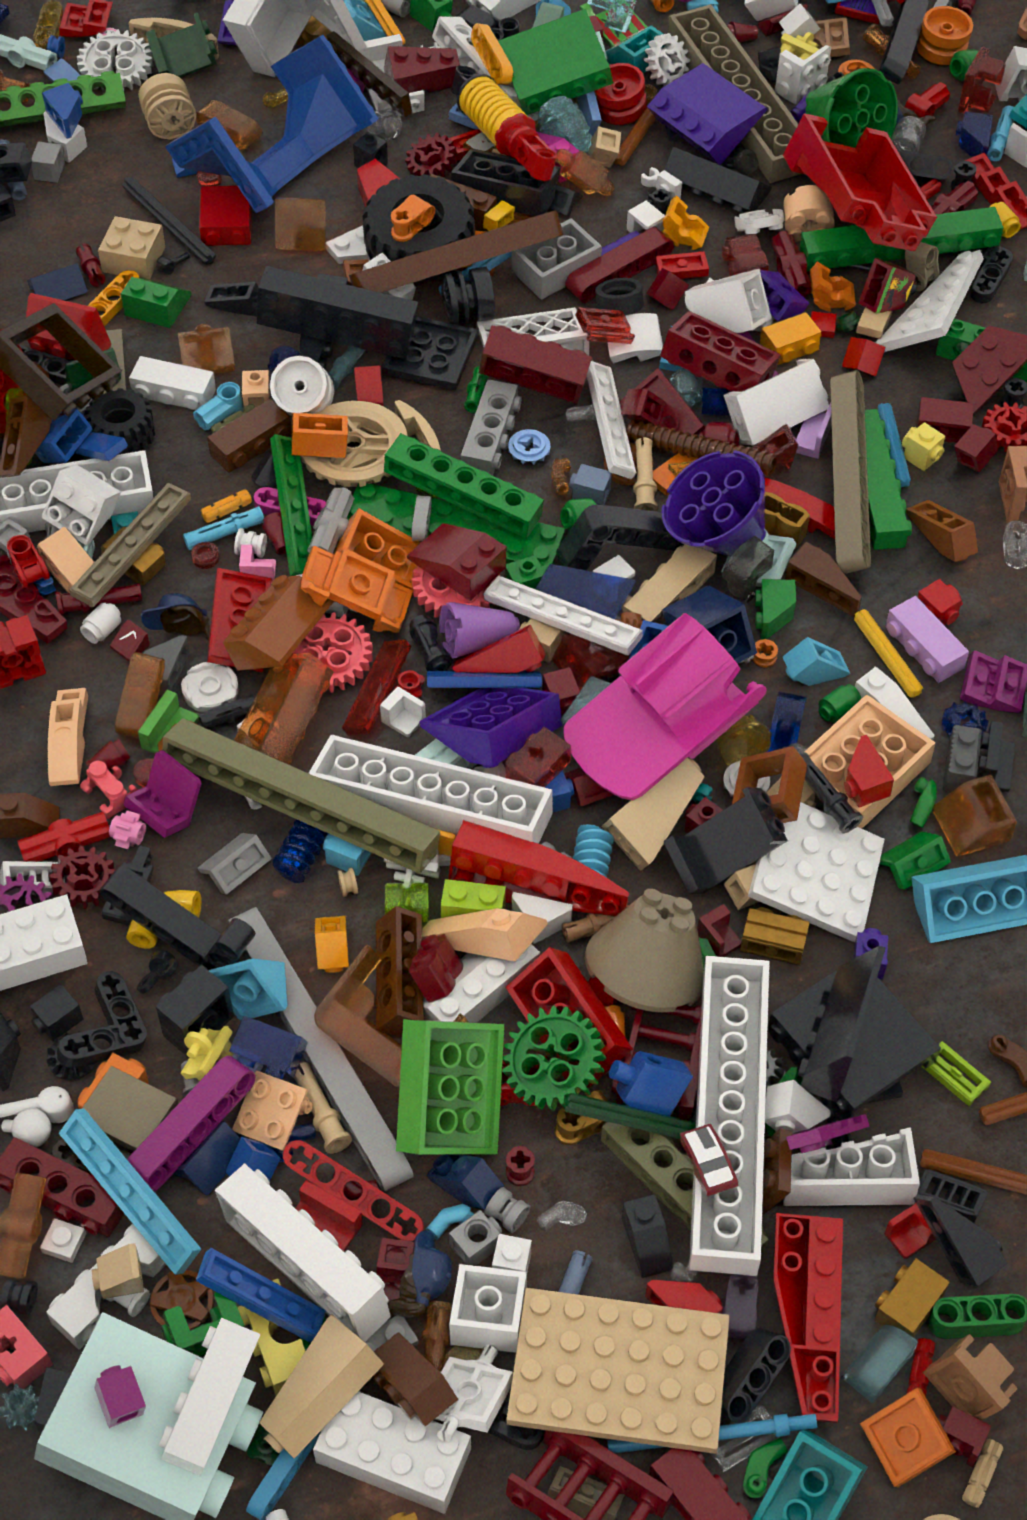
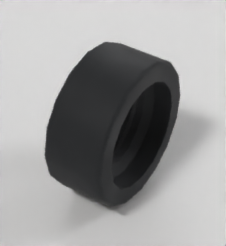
M615 278L607 280L596 287L597 310L601 314L615 317L634 314L644 306L643 285L638 280Z

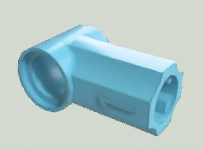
M234 382L221 384L217 389V395L193 412L194 419L205 431L209 430L214 424L222 421L227 416L239 410L243 411L244 406L240 387Z

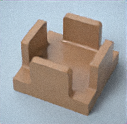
M969 1334L955 1342L937 1361L930 1364L923 1371V1374L951 1406L982 1421L1001 1411L1011 1401L1009 1398L1018 1388L1012 1383L1000 1389V1385L1014 1371L1013 1366L992 1343L986 1345L975 1358L972 1357L966 1348L975 1339Z

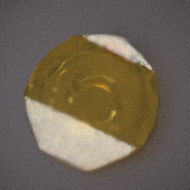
M753 715L743 716L717 738L723 761L726 765L730 766L735 762L741 761V758L767 752L770 748L772 733L765 724L757 721Z

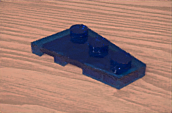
M549 564L536 588L551 596L616 619L637 580Z

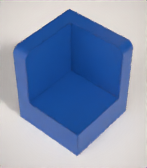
M241 1137L226 1168V1173L230 1177L245 1163L253 1171L256 1169L260 1170L270 1182L281 1158L270 1145Z

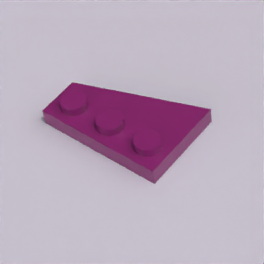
M863 1114L803 1130L786 1138L790 1150L800 1148L802 1154L832 1144V1138L870 1126L867 1115Z

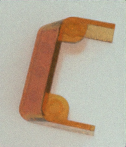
M366 944L317 1007L314 1020L321 1031L399 1089L402 1045L386 1033L377 1031L376 1026L366 1019L374 1009L375 996L363 983L381 961V958ZM460 1013L453 1022L469 1021Z

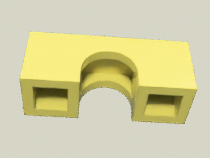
M279 1279L272 1280L281 1286ZM238 1306L244 1326L250 1324L251 1330L260 1334L253 1354L254 1357L261 1355L265 1366L260 1367L259 1370L266 1388L272 1386L277 1396L305 1353L302 1340L299 1339L288 1344L276 1342L272 1339V1334L278 1325L243 1306Z

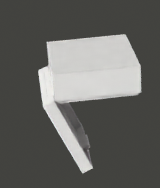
M234 0L223 18V22L252 71L275 77L276 74L270 66L290 54L311 16L331 32L335 31L359 52L367 47L343 0Z

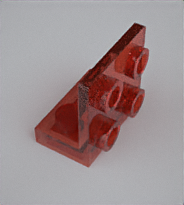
M566 634L563 636L552 660L560 670L568 667L571 668L581 692V697L585 698L593 694L601 676L619 673V667L629 660L630 655H625L574 634Z

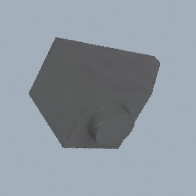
M180 635L144 651L141 660L136 661L133 668V677L136 678L138 690L163 695L166 690L173 692L190 654L187 636Z

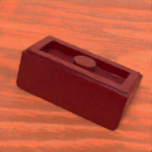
M803 4L802 6L807 10L808 5ZM792 10L758 23V27L765 36L781 31L783 28L779 21Z

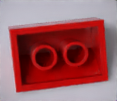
M30 293L26 317L55 303L102 351L109 349L111 341L97 308ZM47 330L27 339L32 349L61 358L76 360Z

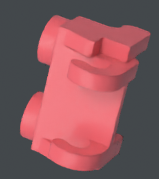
M94 761L90 764L89 769L86 770L87 779L81 782L80 788L89 794L92 792L93 787H99L110 800L108 807L106 804H102L99 808L104 812L106 819H109L126 809L123 805L125 796L138 789L135 785H130L128 787L130 792L127 793L123 788V784L118 781L122 775V770L118 766L112 768L114 773L111 774L104 762Z

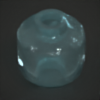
M685 368L678 369L670 377V382L691 408L702 400V377L693 375Z

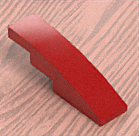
M985 153L965 160L976 166V174L972 177V182L991 205L1004 202L1019 218L1020 230L1027 228V197L1016 181L1010 183L1001 167L994 168Z
M764 477L765 492L781 497L786 503L798 505L810 514L808 531L813 533L818 528L835 539L834 506L804 491Z

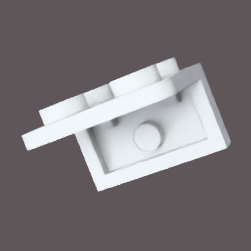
M825 45L805 60L787 50L780 53L775 93L797 105L807 92L814 91L821 85L826 84L828 80V66L831 61V47Z

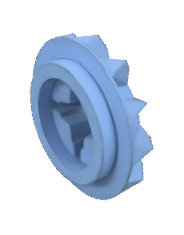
M532 429L521 430L511 436L508 442V452L512 454L513 460L519 459L522 464L526 461H531L534 465L537 460L544 461L545 456L549 455L550 441L540 431ZM533 443V448L530 451H526L525 448H528Z

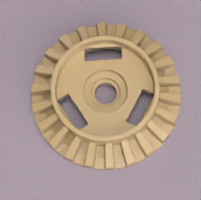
M344 401L329 405L324 410L315 413L348 416L347 444L350 442L360 443L355 448L347 446L346 458L301 456V460L306 464L307 470L310 473L315 472L316 478L320 480L328 479L329 484L357 487L359 483V486L362 487L366 486V483L380 482L383 476H391L384 472L385 453L400 433L408 436L404 423L394 412L372 402Z

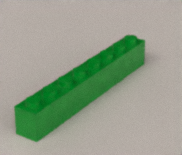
M996 207L936 214V221L926 238L921 240L923 243L936 246L939 254L1000 246L1003 225ZM857 225L808 231L801 234L800 252L805 254L807 271H810L817 261L827 268H837L873 263L874 258L884 261L905 258L906 250L872 243L867 232Z

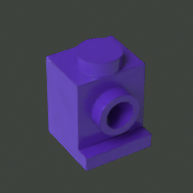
M874 928L857 932L853 959L878 946L886 947L877 976L883 980L888 962V935H881V932Z

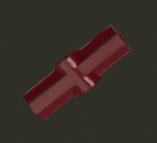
M972 182L961 183L948 195L940 194L935 200L932 209L935 214L964 211L977 199L979 192Z
M780 231L776 236L772 237L771 243L777 257V271L805 298L812 291L811 282L807 274L805 254L799 252L793 234H789L788 231Z

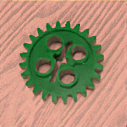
M552 1006L548 1015L542 1008H539V1017L536 1019L530 1013L527 1014L529 1021L527 1025L518 1021L517 1025L521 1031L519 1033L509 1032L514 1042L504 1044V1047L510 1054L503 1056V1061L509 1066L502 1069L503 1073L510 1077L506 1082L511 1088H515L514 1093L519 1098L524 1096L523 1100L528 1105L535 1101V1105L540 1110L544 1108L547 1102L548 1107L552 1111H555L557 1102H560L564 1107L565 1098L569 1093L579 1094L582 1091L590 1095L591 1093L587 1085L589 1083L598 1085L599 1083L593 1076L594 1073L604 1072V1069L597 1062L606 1059L603 1052L598 1051L605 1047V1044L601 1039H597L600 1036V1032L596 1027L592 1028L593 1023L590 1019L586 1018L583 1020V1015L579 1011L572 1015L568 1007H564L560 1014L559 1010ZM549 1034L548 1040L544 1044L538 1045L539 1039L543 1035ZM579 1041L575 1050L567 1051L569 1044ZM529 1051H536V1052H538L539 1054H538V1055H537V1054H528V1052H529ZM557 1054L562 1058V1060L556 1058ZM545 1056L551 1058L550 1062L546 1059ZM580 1061L579 1065H571L568 1062ZM540 1064L539 1070L535 1074L529 1075L531 1067ZM570 1071L565 1081L558 1082V1078L563 1072Z

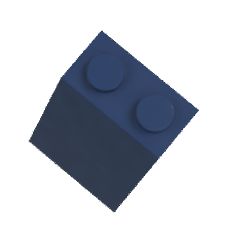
M709 585L662 609L667 626L672 624L683 613L696 619L718 640L737 664L757 653L745 604Z

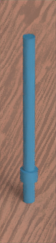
M787 1414L773 1415V1419L721 1425L718 1441L774 1433L776 1437L790 1435V1431L817 1428L816 1414L788 1417ZM613 1439L607 1440L608 1449L613 1453L663 1448V1446Z

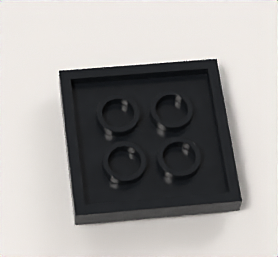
M416 316L414 338L408 358L402 359L387 355L382 365V374L456 391L477 341L478 329Z

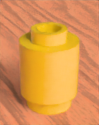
M1004 202L992 204L990 207H996L1003 225L1002 236L1005 238L1013 237L1021 227L1019 218Z

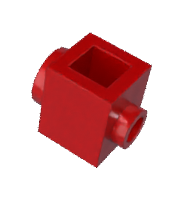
M938 579L920 590L917 596L943 625H950L959 617V609L963 602L958 590L954 586L946 585Z

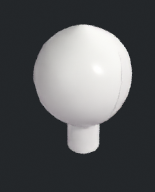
M30 1108L17 1114L14 1120H3L1 1128L3 1132H10L13 1137L34 1147H39L50 1137L52 1125L43 1111Z

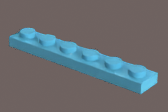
M84 1108L75 1109L60 1130V1136L175 1275L183 1274L201 1251V1248Z

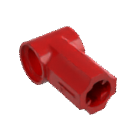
M939 82L920 95L917 93L912 94L908 98L905 108L915 112L919 118L927 115L933 116L935 110L950 98L947 85Z

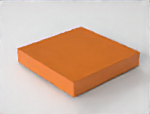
M921 1388L912 1390L860 1423L894 1487H900L956 1452Z

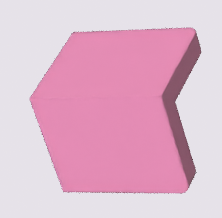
M241 545L240 572L272 578L273 581L276 574V560L254 559L253 546Z

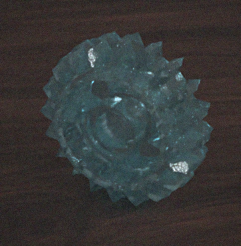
M565 96L551 98L540 107V112L538 113L540 118L538 123L541 125L540 131L544 134L565 138L580 151L579 159L582 158L592 145L590 140L592 135L589 133L590 127L587 125V119L583 116V111L578 109V104H573L571 98L567 99Z

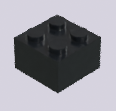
M203 965L199 966L195 971L187 973L182 979L181 984L172 992L164 994L156 1006L163 1036L186 1056L189 1048L185 1045L184 1039L189 1032L199 1033L201 1028L220 1030L234 1017L229 987Z

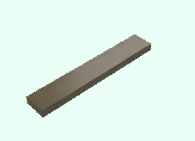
M167 483L69 589L70 595L94 607L190 502L191 494Z

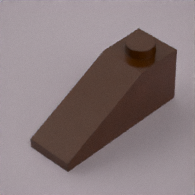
M28 395L10 398L0 461V477L2 478L21 475L50 429L52 419Z
M805 542L789 560L785 579L795 580V585L855 617V613L860 609L861 595L830 554L824 552L819 547Z

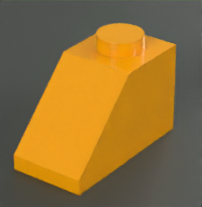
M346 916L315 918L318 970L324 969L325 972L335 973L342 971L343 967H349Z

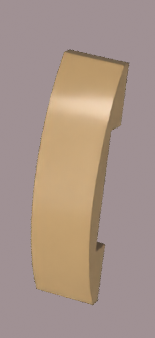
M138 18L129 21L131 36L137 33L138 39L143 37L145 43H149L145 32L154 29L160 38L194 25L167 18ZM208 34L209 41L213 40L218 52L217 38L213 34ZM219 52L214 55L215 59L219 58Z
M401 400L395 401V414L404 423L407 435H416L419 442L440 450L438 439L426 419Z

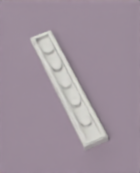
M591 361L587 372V380L608 471L632 479L636 474V469L623 415H621V407L611 367Z
M499 575L483 593L484 600L625 655H629L643 637L641 629Z

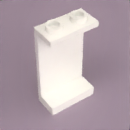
M400 34L364 41L367 47L360 53L384 72L388 46H402V38ZM367 88L379 120L401 116L397 110L394 111L391 108L390 104L385 100H381L377 93ZM424 91L409 93L412 112L424 111Z
M814 359L797 360L798 366L743 392L732 391L724 395L734 428L739 431L740 444L755 445L828 410V394L823 388L820 379V369Z

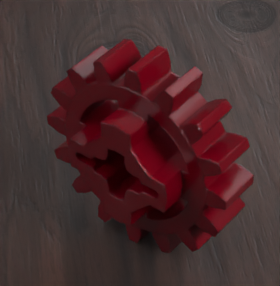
M436 133L434 137L427 134L424 140L419 137L418 144H411L413 150L406 151L408 158L405 159L410 174L414 176L434 174L445 177L444 172L446 170L452 171L451 164L457 163L455 157L458 156L452 139L449 140L447 135L441 137L439 133Z
M83 846L79 847V852L74 853L71 848L68 849L67 857L57 856L58 864L51 865L52 874H50L53 894H59V897L67 894L72 908L77 903H82L83 909H87L88 902H93L95 906H98V898L102 897L100 889L115 871L113 860H107L106 852L97 855L96 847H92L89 852H85ZM101 871H102V873H103V879H102V880L99 879V877H100L99 872H101ZM65 874H67V882H66V883H64V881H63V878H64V875H65Z

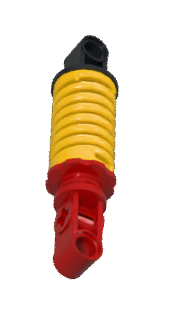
M457 66L451 92L457 96L456 101L459 110L470 118L501 154L516 159L533 178L541 181L550 180L557 154L539 137L535 129L536 123L534 120L528 117L500 89L491 76L477 74L475 69L468 66Z

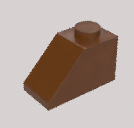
M25 792L0 794V838L29 837L47 831L51 823L60 819V807Z

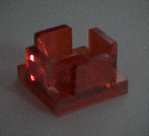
M981 46L965 74L958 108L960 113L967 114L970 108L988 113L996 100V95L991 94L992 90L983 86V81L1001 85L1006 64L1002 60L989 57V48Z

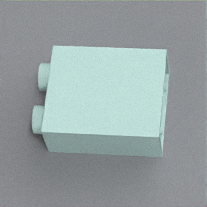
M102 1312L37 1442L34 1459L165 1520H194L198 1510L216 1518L234 1480L233 1476L217 1469L228 1444L246 1452L264 1413L247 1404L256 1382L242 1377L201 1476L161 1460L165 1448L159 1446L167 1425L175 1426L179 1414L173 1412L181 1392L183 1391L187 1394L190 1392L194 1381L189 1380L188 1376L196 1358L202 1361L203 1358ZM120 1365L121 1369L131 1366L146 1405L144 1414L109 1428L94 1388L96 1379L101 1377L100 1373L110 1367Z

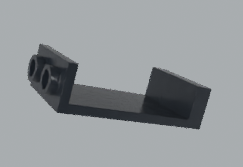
M746 787L742 790L745 797L686 835H672L663 841L689 894L706 893L730 878L736 871L746 868L788 841L784 834L785 827L781 820L775 816L771 808V799L762 788Z

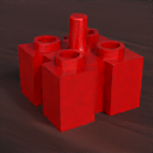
M28 615L10 619L5 622L6 626L0 621V689L14 685L13 680L22 677L24 681L46 674L38 640Z

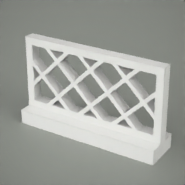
M575 307L477 322V329L483 347H485L489 332L485 330H489L491 325H501L519 334H525L529 329L536 331L537 333L533 336L538 340L556 342L563 348L581 350L589 356V333L587 329L583 328ZM572 317V319L569 322L560 320L563 318ZM537 322H546V324H545L544 326L539 325V324H536V323H537ZM516 325L522 326L519 330L512 328V326ZM553 326H557V327H560V328H562V329L558 332V331L553 330V329H551V328H552Z

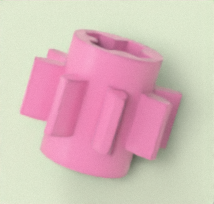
M126 811L121 816L116 815L113 818L109 835L116 840L115 846L129 849V847H134V844H141L145 836L146 824L139 821L140 814Z

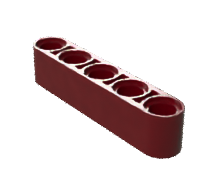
M652 227L573 271L567 277L565 287L582 303H587L596 298L595 290L599 284L615 278H632L655 265L656 256L670 255L674 249V242L657 227Z

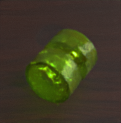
M386 883L385 914L395 906L422 914V922H429V884L411 883L409 887H405L403 883Z

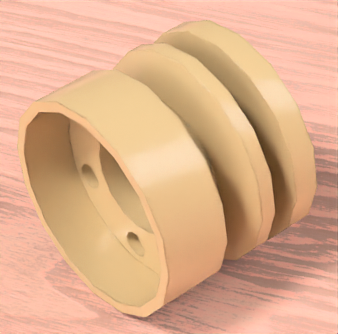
M161 73L148 78L142 84L138 93L139 103L145 115L148 128L153 135L161 139H175L192 129L196 121V111L186 84L180 77L174 74Z

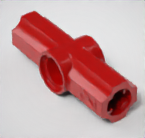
M100 812L73 822L70 819H59L51 823L47 831L17 840L24 862H39L59 855L67 857L68 849L70 848L74 853H77L80 846H86L109 838L110 828L104 812Z

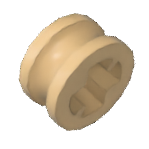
M348 868L347 872L338 870L342 896L346 897L349 892L354 893V895L358 894L353 868Z

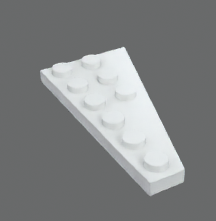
M965 251L959 254L882 335L881 339H878L875 343L886 347L884 352L946 336L984 259L981 251Z

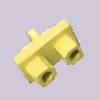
M807 32L803 37L797 35L794 38L786 33L781 37V53L787 50L802 60L807 59L820 49L817 48L818 44L813 42L814 34Z
M223 1026L221 1030L201 1028L199 1033L189 1032L184 1039V1043L189 1048L187 1056L190 1058L181 1071V1075L185 1079L197 1078L201 1081L215 1066L216 1061L221 1060L225 1056H233L236 1049L229 1041L233 1031L228 1026Z

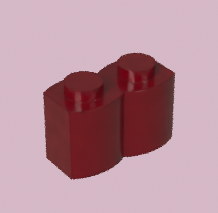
M433 934L423 939L420 943L421 947L417 955L413 957V963L409 968V973L428 1003L447 997L455 987V979L463 970V963L445 934L439 936Z

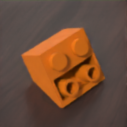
M292 413V455L346 458L348 416Z

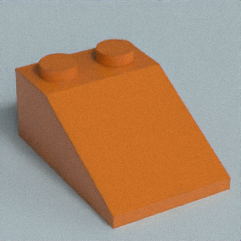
M358 508L349 519L348 526L338 541L333 554L336 551L342 553L344 548L395 571L393 575L396 578L395 583L413 590V570L418 569V566L408 560L407 555L421 542L412 541V537Z

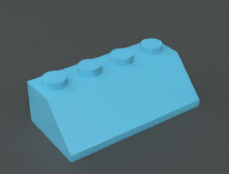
M1027 855L911 877L915 907L929 943L1027 925Z

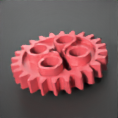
M419 566L418 569L413 570V595L418 597V605L425 604V612L434 610L435 618L440 615L442 606L448 602L490 608V604H493L484 600L483 595L493 581L469 601Z
M335 612L331 614L330 618H326L324 614L284 663L285 672L289 671V678L291 680L297 678L298 686L307 683L308 691L314 686H318L319 693H322L324 687H328L331 693L334 692V686H339L341 690H345L346 682L354 686L355 677L363 679V670H370L369 662L373 661V645L370 642V634L365 633L364 625L357 627L356 619L347 622L346 614L340 619L336 618Z

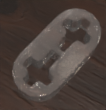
M1017 520L1009 522L1003 534L1005 562L1008 566L1015 569L1027 566V525ZM1014 532H1016L1017 535L1020 536L1019 539H1015ZM1015 550H1019L1020 557H1017V554L1014 553Z

